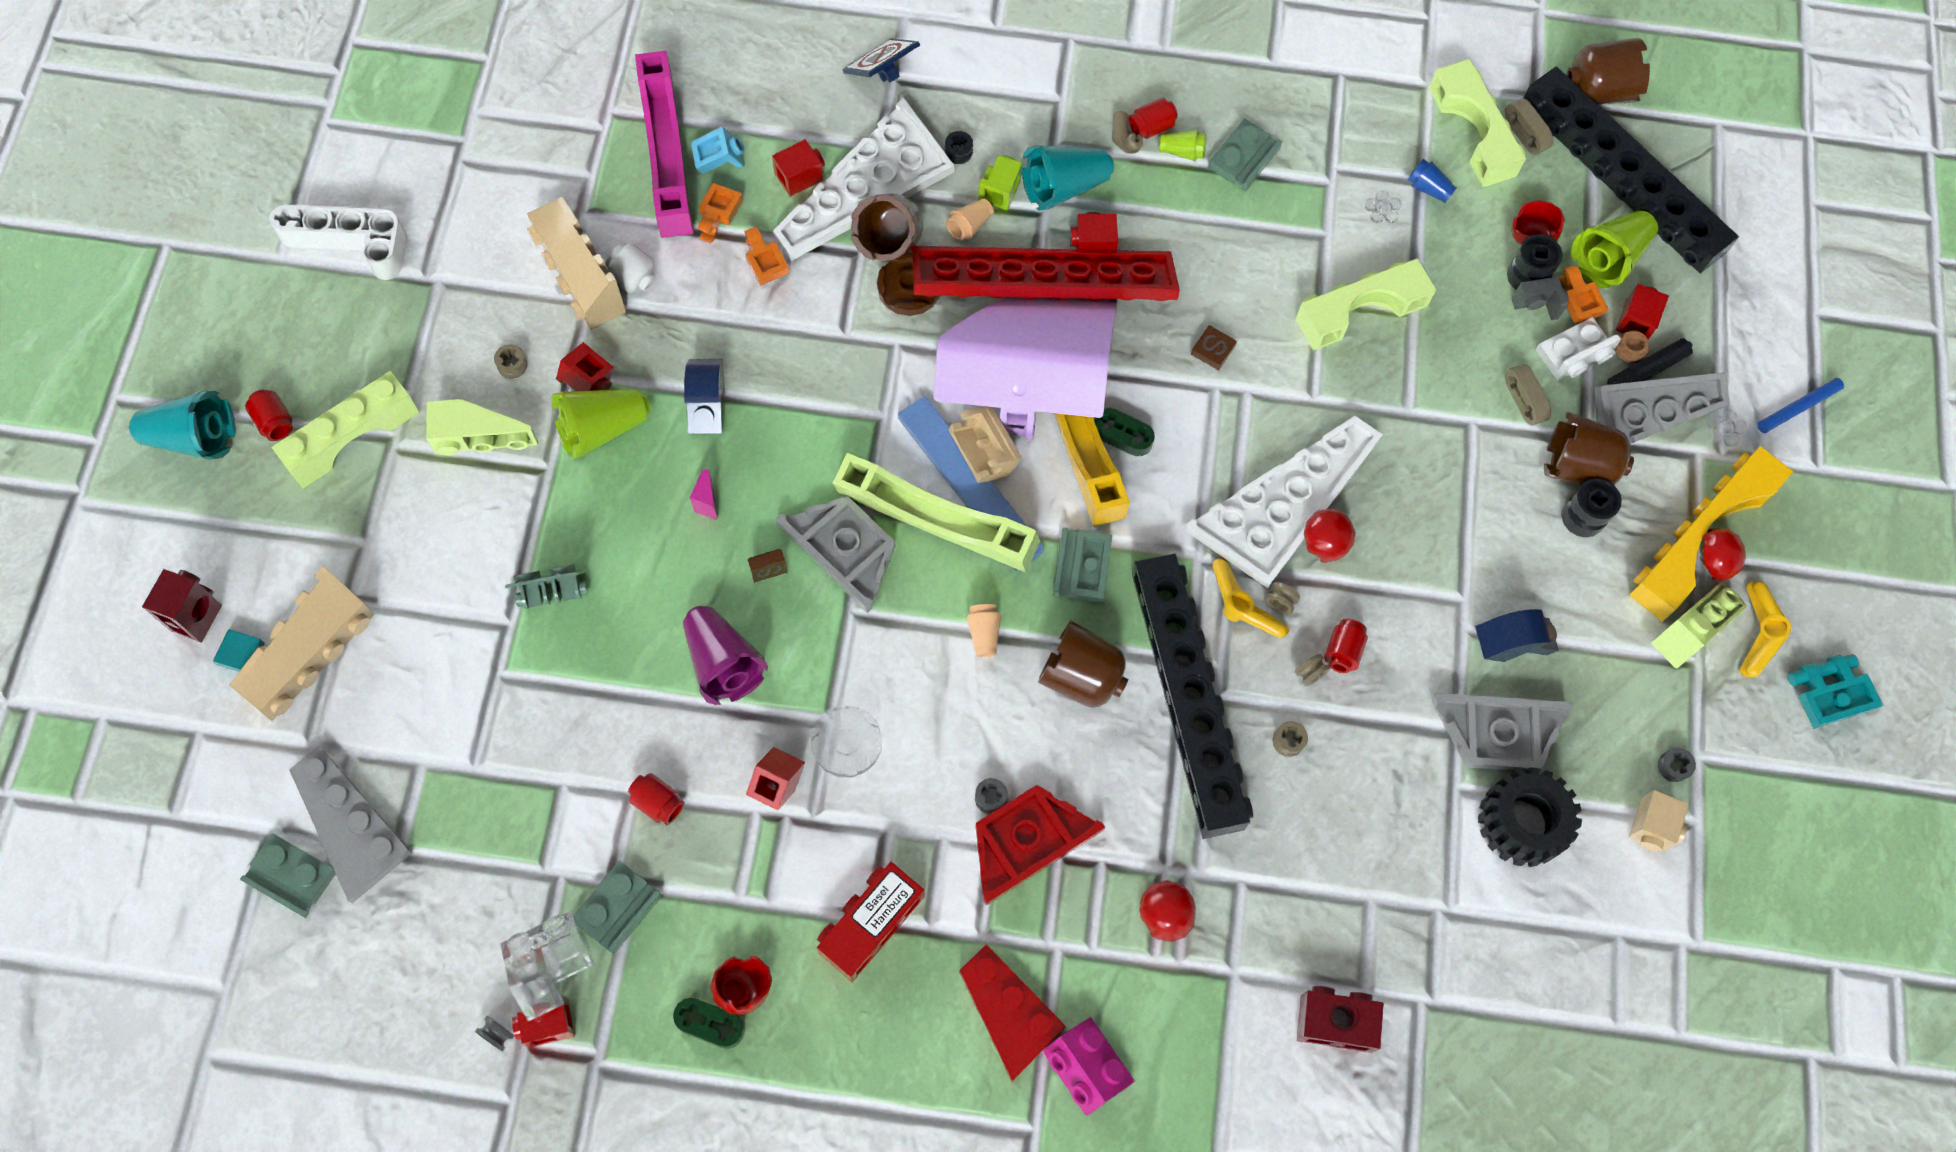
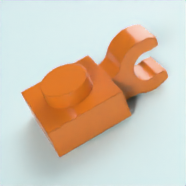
M712 183L699 205L700 215L704 216L698 225V230L702 231L699 236L700 240L712 243L717 235L720 222L730 225L743 202L742 193Z
M756 226L744 231L747 237L745 241L750 249V252L745 254L746 261L760 286L789 274V266L775 241L765 244Z
M1577 265L1565 268L1563 270L1564 275L1559 276L1562 288H1565L1568 293L1567 310L1575 325L1591 317L1597 318L1605 315L1609 309L1595 282L1585 284Z

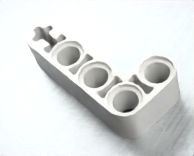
M280 205L269 216L271 226L281 242L288 247L362 250L373 273L379 279L390 280L401 272L407 235L397 215L392 210Z

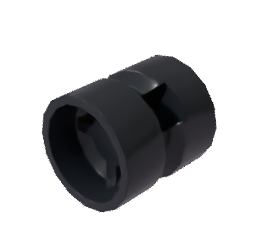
M1543 234L1527 237L1508 267L1507 277L1511 286L1517 290L1521 282L1552 278L1563 257L1562 249L1558 242L1550 236Z
M1600 478L1589 479L1582 483L1562 509V520L1566 528L1576 536L1585 538L1593 537L1600 533L1621 508L1622 498L1619 490L1614 484Z

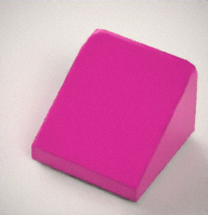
M704 469L693 488L690 500L694 512L717 519L713 483L709 470Z

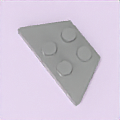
M848 496L832 500L826 505L817 504L807 507L805 512L788 517L783 514L775 519L776 525L867 613L872 610L896 545L895 541Z
M1434 693L1432 696V703L1467 768L1509 771L1523 768L1525 772L1530 767H1534L1540 771L1549 756L1551 746L1557 740L1566 716L1572 709V702L1449 693Z

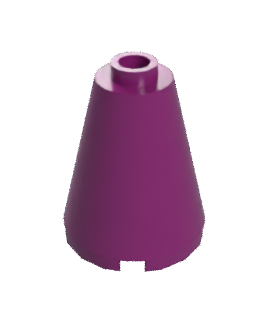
M696 606L688 611L683 620V629L699 691L705 701L709 704L721 705L720 699L729 697L731 702H734L754 691L764 680L761 674L763 670L768 671V665L764 657L714 608L710 606Z

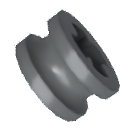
M1678 747L1660 756L1658 769L1660 774L1668 781L1680 782L1693 775L1696 769V762L1689 751ZM1674 757L1675 761L1680 759L1684 767L1680 768V773L1679 769L1673 770L1670 766V763L1674 761Z
M988 778L980 782L975 791V803L979 810L986 814H991L1005 805L1008 795L1006 786L994 778ZM989 788L996 789V796L1001 798L999 802L994 800L993 805L985 803L986 797L981 795L984 790L988 793Z
M486 1016L484 1018V1027L477 1028L475 1033L503 1052L505 1041L513 1039L514 1034L489 1016Z

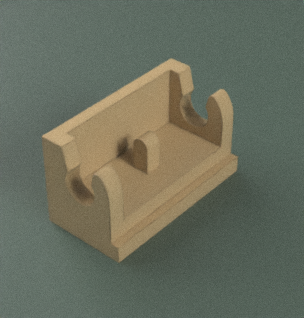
M984 406L961 412L960 416L966 421L953 423L948 430L977 482L982 483L1009 477L1022 456L994 408Z

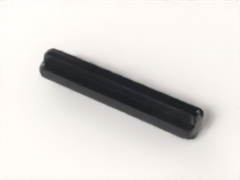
M1681 338L1613 375L1607 380V384L1645 381L1691 356L1693 345L1685 338Z

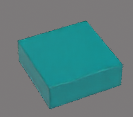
M228 629L213 662L218 666L239 672L257 648L264 646L265 642L259 638Z

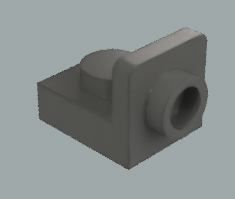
M1559 276L1521 282L1511 298L1514 309L1527 308L1535 310L1546 305L1551 320H1558L1568 305V293L1565 288H1562Z

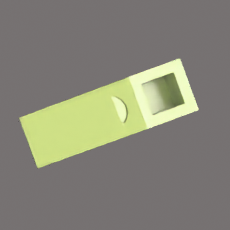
M463 399L427 402L426 439L435 453L455 455L459 451L489 452L493 448L505 447L519 450L529 445H538V440L531 425Z
M1721 581L1651 644L1677 669L1747 606L1733 589L1728 588Z

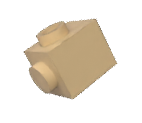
M1651 791L1640 800L1629 838L1639 841L1643 848L1654 852H1664L1672 846L1680 844L1687 832V824L1684 823L1689 804L1659 791Z

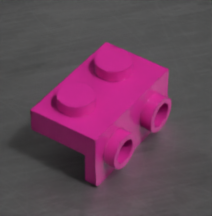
M1091 1017L1060 1036L1044 1050V1055L1049 1060L1051 1068L1059 1075L1075 1103L1080 1106L1087 1116L1135 1082Z

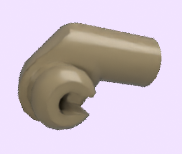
M1123 111L1115 112L1112 124L1113 143L1125 153H1137L1143 146L1142 136L1139 134L1136 137L1135 133L1128 131V113Z

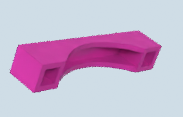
M667 50L635 54L650 155L655 215L661 238L693 234L672 73Z

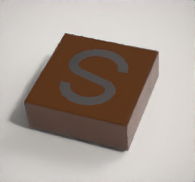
M1209 325L1193 347L1191 355L1219 371L1236 347L1237 341Z
M782 549L773 550L748 559L754 583L787 573Z

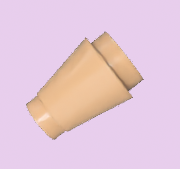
M982 198L979 201L952 211L946 220L949 233L959 241L970 239L989 217L993 215V207L988 200Z
M980 604L970 606V614L966 617L976 656H996L1001 613H998L997 605Z

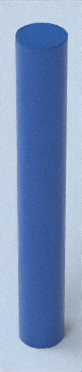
M1835 378L1759 421L1757 423L1758 429L1762 433L1771 431L1844 389L1843 381L1840 378Z

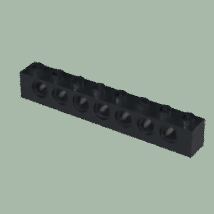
M1557 66L1529 86L1523 99L1531 103L1549 127L1552 136L1556 137L1567 147L1574 157L1586 165L1596 178L1605 183L1615 193L1616 197L1624 201L1634 212L1646 211L1650 213L1657 221V234L1665 243L1669 244L1679 253L1688 265L1701 274L1727 254L1739 236Z
M1176 553L1135 561L1132 578L1202 839L1244 831L1250 824V818H1253V809L1249 797H1243L1240 786L1243 783L1242 769L1239 762L1234 763L1231 753V749L1234 748L1233 737L1230 729L1224 728L1221 718L1224 715V705L1220 694L1215 695L1212 682H1215L1213 665L1210 661L1206 662L1203 649L1206 648L1205 637L1202 629L1196 628L1194 621L1197 610L1194 598L1187 596L1185 585L1188 583L1185 566L1183 564L1179 565ZM1161 590L1169 591L1174 598L1164 600L1157 592ZM1169 622L1178 623L1183 631L1178 633L1172 632L1167 628L1166 624ZM1179 654L1186 655L1190 658L1192 664L1187 666L1181 665L1176 661L1175 656ZM1193 687L1200 692L1201 697L1191 699L1185 694L1184 689ZM1197 720L1206 722L1210 727V732L1201 733L1197 731L1193 726V722ZM1205 754L1214 755L1219 760L1220 766H1207L1202 756ZM1221 788L1225 790L1229 796V801H1217L1212 795V789Z

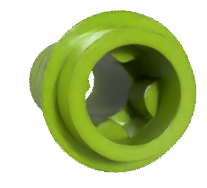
M1199 129L1169 134L1161 133L1159 151L1196 162V159H1204L1207 134L1199 133Z

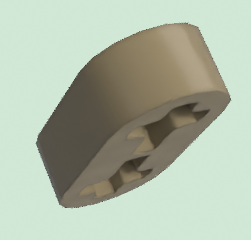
M1520 99L1505 108V118L1509 122L1510 128L1531 154L1537 155L1552 147L1553 136L1549 127L1528 100Z
M1522 364L1508 369L1505 374L1506 384L1524 420L1532 426L1549 420L1551 417L1550 404L1531 368L1527 364Z

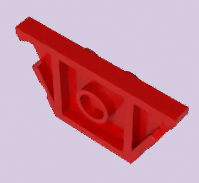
M1035 785L975 823L983 902L986 906L1091 840L1103 832L1106 827L1097 819L1096 821L1077 811V808L1073 805L1056 799L1052 793Z

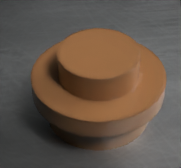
M1629 331L1619 336L1621 341L1616 346L1615 352L1620 359L1628 363H1637L1646 357L1649 351V343L1644 334L1639 331Z

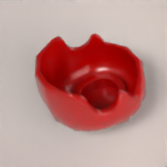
M1540 200L1523 204L1517 217L1513 219L1511 229L1513 238L1520 245L1527 237L1537 234L1550 236L1558 241L1565 222L1562 210L1551 202Z
M1333 508L1314 512L1306 521L1303 533L1307 551L1320 558L1322 563L1336 561L1346 556L1354 546L1356 536L1351 519L1341 511Z
M1708 529L1707 534L1702 536L1705 541L1703 548L1704 564L1710 575L1713 576L1711 577L1712 580L1724 581L1731 579L1744 566L1746 560L1745 545L1740 536L1729 529Z
M1165 880L1151 884L1142 894L1139 912L1141 920L1150 931L1152 937L1158 940L1173 942L1185 938L1194 928L1196 905L1194 898L1185 886Z
M752 955L748 959H737L733 956L714 971L710 989L713 1000L719 1007L730 1014L744 1015L753 1012L765 1002L773 980L769 967L759 957Z

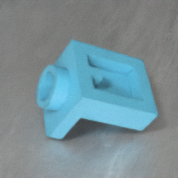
M724 127L691 142L696 169L702 174L727 162H731L737 168L745 166L742 155L745 149L741 139L737 135H732Z

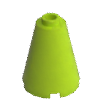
M1636 211L1583 230L1576 236L1571 248L1572 261L1577 260L1582 278L1588 283L1595 282L1599 288H1609L1610 286L1623 283L1657 235V221L1646 211Z
M638 389L558 392L551 396L552 410L559 409L558 419L554 420L555 426L566 453H572V460L587 455L646 422L647 414L651 413V406L645 393L640 394Z

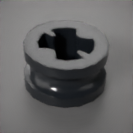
M955 131L946 137L945 153L952 163H966L973 155V139L966 132ZM959 144V147L964 145L965 148L962 151H959V148H957L956 151L953 149V146Z

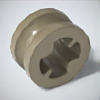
M504 345L494 355V363L499 373L505 378H518L527 369L528 365L521 348L516 345ZM511 357H515L517 363L515 365L510 363V366L507 367L504 361L507 358L511 361Z
M1273 583L1270 588L1272 593H1268L1264 599L1266 604L1279 613L1292 614L1295 609L1293 604L1299 602L1300 594L1286 584Z
M1321 654L1313 656L1295 670L1297 676L1301 675L1304 678L1302 683L1305 687L1313 684L1331 670L1328 664L1324 665L1322 663L1323 656Z
M1283 723L1274 733L1272 739L1273 746L1280 755L1285 757L1296 756L1307 745L1308 734L1299 723ZM1288 732H1292L1293 738L1299 740V743L1296 742L1292 747L1288 746V740L1282 738V736L1285 737Z

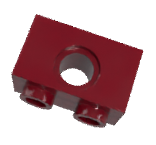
M163 569L142 608L169 631L202 643L222 605L212 596L213 590L199 584L201 579L196 575L181 569L178 574Z
M1313 986L1312 991H1306L1300 998L1297 1041L1373 1053L1381 1047L1384 1002L1372 1001L1373 995L1367 993L1350 992V996L1347 997L1335 995V989L1330 987ZM1334 1009H1341L1347 1014L1348 1025L1346 1028L1339 1027L1334 1023L1332 1018Z

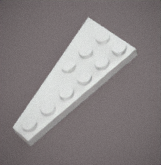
M1354 416L1324 435L1321 440L1312 446L1297 452L1287 462L1280 463L1238 490L1237 494L1223 503L1219 502L1198 519L1194 518L1185 524L1183 530L1260 584L1269 588L1304 542L1303 533L1306 521L1314 512L1328 509L1380 441L1383 434Z

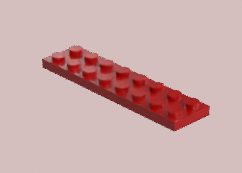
M949 246L912 247L914 295H924L926 297L958 296L962 298L969 296H987L992 298L1023 297L1026 299H1033L1035 297L1057 299L1088 298L1091 300L1122 299L1125 301L1133 299L1165 301L1178 300L1180 288L1171 251Z

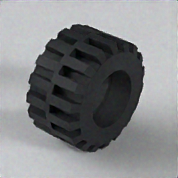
M1530 767L1525 772L1521 768L1513 771L1510 775L1504 776L1485 794L1486 797L1479 806L1483 811L1478 815V823L1485 825L1480 830L1482 838L1489 837L1491 842L1487 846L1491 851L1497 848L1501 852L1499 858L1504 861L1513 858V865L1522 866L1528 863L1529 867H1534L1542 862L1545 864L1567 850L1570 844L1577 839L1579 834L1576 830L1582 826V819L1577 818L1576 815L1582 811L1580 803L1574 804L1572 799L1577 795L1573 789L1567 791L1564 788L1567 782L1561 777L1558 780H1554L1552 778L1553 772L1548 770L1539 774L1538 768ZM1516 800L1527 801L1540 810L1545 821L1543 835L1532 834L1518 824L1513 811Z

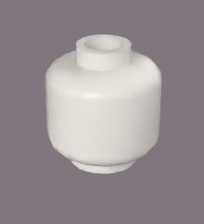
M619 244L605 261L608 272L613 274L617 285L627 293H633L639 288L645 291L656 277L652 273L654 260L634 244H627L624 247Z

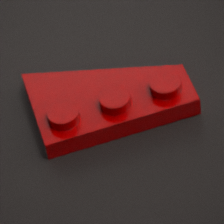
M986 944L959 970V973L1012 1083L1066 1026Z

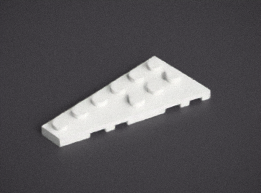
M904 98L896 104V109L888 117L884 116L877 123L878 127L868 138H863L832 170V175L824 183L820 182L813 189V194L802 205L798 204L773 230L775 240L790 261L851 229L852 213L858 204L868 197L894 193L908 198L954 173V164Z

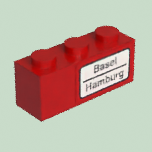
M892 861L885 868L880 865L874 870L866 881L869 887L860 897L857 894L853 895L842 909L845 915L836 925L832 922L829 923L817 938V941L820 942L816 947L818 954L852 983L925 898V889Z

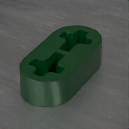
M1104 408L1103 416L1100 418L1095 417L1094 422L1103 442L1137 457L1144 456L1151 451L1155 435L1153 429L1146 423L1113 408ZM1109 420L1114 421V427L1111 426L1109 430L1103 428L1104 423H1107ZM1141 434L1144 436V441H1141L1139 445L1133 443L1134 438Z
M687 998L679 1002L674 1009L673 1019L675 1025L680 1031L689 1036L724 1049L734 1048L743 1039L744 1025L739 1017L726 1012L722 1008L699 999ZM693 1006L698 1007L697 1013L699 1016L707 1019L706 1023L703 1025L698 1022H692L690 1027L685 1026L686 1020L682 1017V1013L684 1010L690 1012ZM728 1020L733 1021L732 1027L736 1030L735 1036H727L725 1041L720 1040L721 1034L716 1029L711 1028L712 1023L726 1025Z

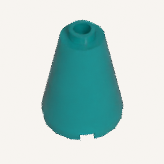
M1035 145L1027 147L1023 154V159L1028 158L1027 167L1022 168L1024 189L1031 203L1037 202L1039 207L1036 209L1039 211L1049 210L1108 181L1114 171L1113 159L1103 149Z
M207 390L136 411L129 422V432L138 444L210 460L223 458L229 453L231 447H226L228 438L235 437L236 429L230 403L227 399L221 400L217 396V394H220L219 392Z

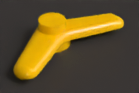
M1218 558L1213 561L1212 568L1225 604L1223 614L1227 619L1233 622L1242 620L1277 638H1283L1289 633L1290 630L1286 624L1256 607L1251 596L1240 589L1225 559Z
M1751 581L1746 586L1761 630L1740 667V673L1744 677H1757L1791 633L1790 621L1784 616L1763 581Z

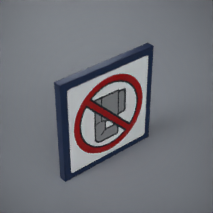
M891 38L843 68V73L869 78L878 73L883 82L888 80L891 83L900 77L893 63L919 47L920 43L919 41Z

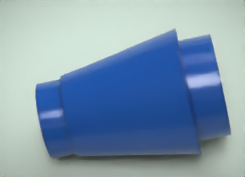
M1425 159L1421 160L1407 179L1413 183V188L1444 203L1447 202L1457 189L1433 161L1429 163Z

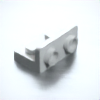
M1591 317L1540 343L1535 351L1558 381L1568 375L1574 378L1583 373L1589 367L1588 365L1594 362L1602 364L1612 358L1616 353L1614 349L1621 341V338L1618 334L1608 338L1595 319Z

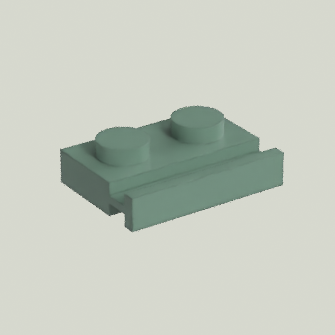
M1244 118L1211 158L1208 168L1231 183H1238L1242 186V190L1246 192L1280 150L1282 141L1279 139L1275 141L1270 138L1271 134Z
M1063 527L1053 596L1058 597V595L1069 597L1068 599L1103 604L1112 543L1111 534L1078 530V532L1070 531L1068 528Z
M272 833L251 862L249 871L245 876L242 875L240 880L306 918L309 914L307 912L313 903H317L336 873L332 867Z
M619 860L570 920L614 955L663 895Z

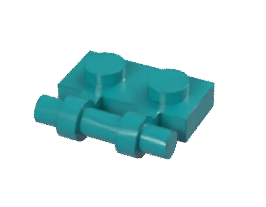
M1840 654L1827 658L1824 663L1802 665L1798 668V671L1788 674L1787 678L1790 685L1804 684L1809 689L1808 692L1803 693L1798 698L1813 729L1875 711L1884 706L1868 673L1857 677L1854 676L1851 669L1859 666V660L1856 655L1851 654L1844 657ZM1830 675L1836 677L1837 683L1826 686L1823 677Z

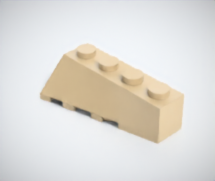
M560 197L528 212L527 215L531 226L527 228V231L535 246L539 244L543 246L545 251L541 255L550 271L556 269L559 276L555 279L563 295L570 294L574 301L570 305L579 321L585 319L590 330L625 314L626 310L615 277L611 272H608L600 254H596L586 233L581 235L583 230L564 198Z
M321 566L314 575L319 581L310 593L303 590L294 601L298 608L292 616L285 621L279 620L271 630V642L267 648L264 646L258 647L229 684L230 687L271 721L277 716L284 714L291 707L293 699L304 688L310 687L317 680L319 672L329 662L336 660L343 653L345 645L355 635L361 634L368 627L370 619L374 616L369 608L324 566Z

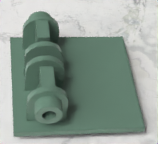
M575 564L549 569L550 576L541 577L540 571L513 576L514 583L506 584L505 588L519 586L520 592L514 594L517 607L524 606L525 609L543 605L539 585L542 588L545 604L550 605L548 583H552L555 601L560 603L561 597L558 581L560 582L563 601L581 599L582 595L588 594L586 581H579L578 578L579 574L585 573V569L576 571Z

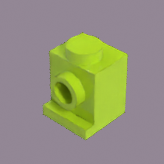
M998 155L994 166L989 165L987 167L984 179L981 178L979 182L978 201L984 198L992 206L1008 211L1021 182L1023 162L1007 155Z

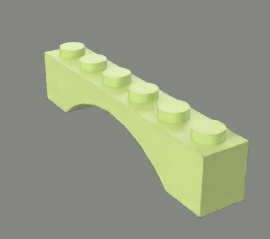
M849 453L846 454L832 483L842 497L848 496L854 502L1025 573L1040 543L1037 530L1005 517L979 512L940 498L906 482L874 463Z

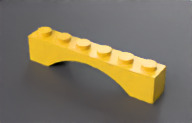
M1054 413L1093 527L1126 519L1130 501L1120 473L1104 447L1093 417Z
M1759 446L1751 455L1744 452L1731 466L1736 471L1730 478L1725 474L1712 488L1717 493L1712 500L1706 496L1692 511L1697 515L1691 523L1686 519L1673 533V536L1677 538L1674 544L1671 546L1666 542L1653 556L1657 561L1654 567L1651 569L1646 565L1633 579L1637 586L1629 596L1662 622L1680 606L1696 587L1695 565L1697 552L1702 536L1707 532L1711 524L1728 514L1744 509L1761 507L1794 472L1763 447Z

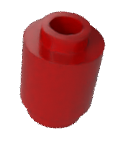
M1163 97L1134 110V114L1129 116L1130 128L1136 137L1140 134L1142 138L1149 139L1175 127V119L1178 118L1177 109L1173 102H1168Z
M258 390L249 396L245 403V410L262 436L267 437L269 441H279L293 431L292 417L275 391Z
M1342 619L1339 625L1334 627L1324 655L1325 661L1332 670L1338 673H1349V671L1358 669L1368 640L1367 628L1361 622L1353 619Z
M652 773L647 774L645 777L639 775L628 789V793L631 794L629 803L656 823L671 824L685 804L679 798V792Z

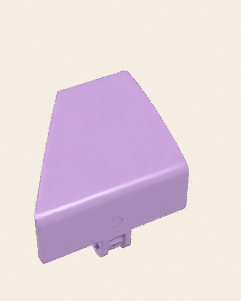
M1005 297L984 307L939 337L934 400L1001 408L1000 420L1008 434L1026 436V440H1033L1036 411L1096 418L1102 417L1117 299L1091 300L1088 298L1057 299L1040 297L1026 299L1023 297Z

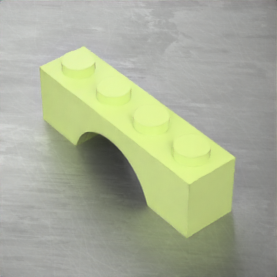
M1470 59L1436 69L1428 89L1441 112L1463 116L1474 124L1480 134L1481 142L1477 145L1469 163L1482 186L1486 187L1516 177L1526 160L1524 149L1517 143L1511 132L1509 122L1503 118L1497 108L1494 96L1489 94L1483 83L1480 71L1475 69Z
M1418 258L1406 263L1405 261H1399L1388 270L1378 274L1371 272L1352 284L1342 283L1333 288L1331 292L1320 296L1314 294L1307 297L1301 303L1296 321L1314 351L1343 339L1349 325V313L1354 309L1365 305H1377L1387 308L1401 317L1427 307L1436 289Z
M389 371L271 448L304 489L333 470V462L337 454L354 438L373 430L392 431L420 412L407 391L393 373Z

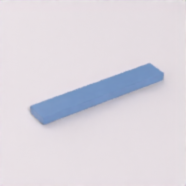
M926 396L898 413L899 421L967 508L1005 517L1027 526L992 481L977 482L948 430L950 427ZM1039 543L1032 561L1044 553L1045 548L1041 543Z

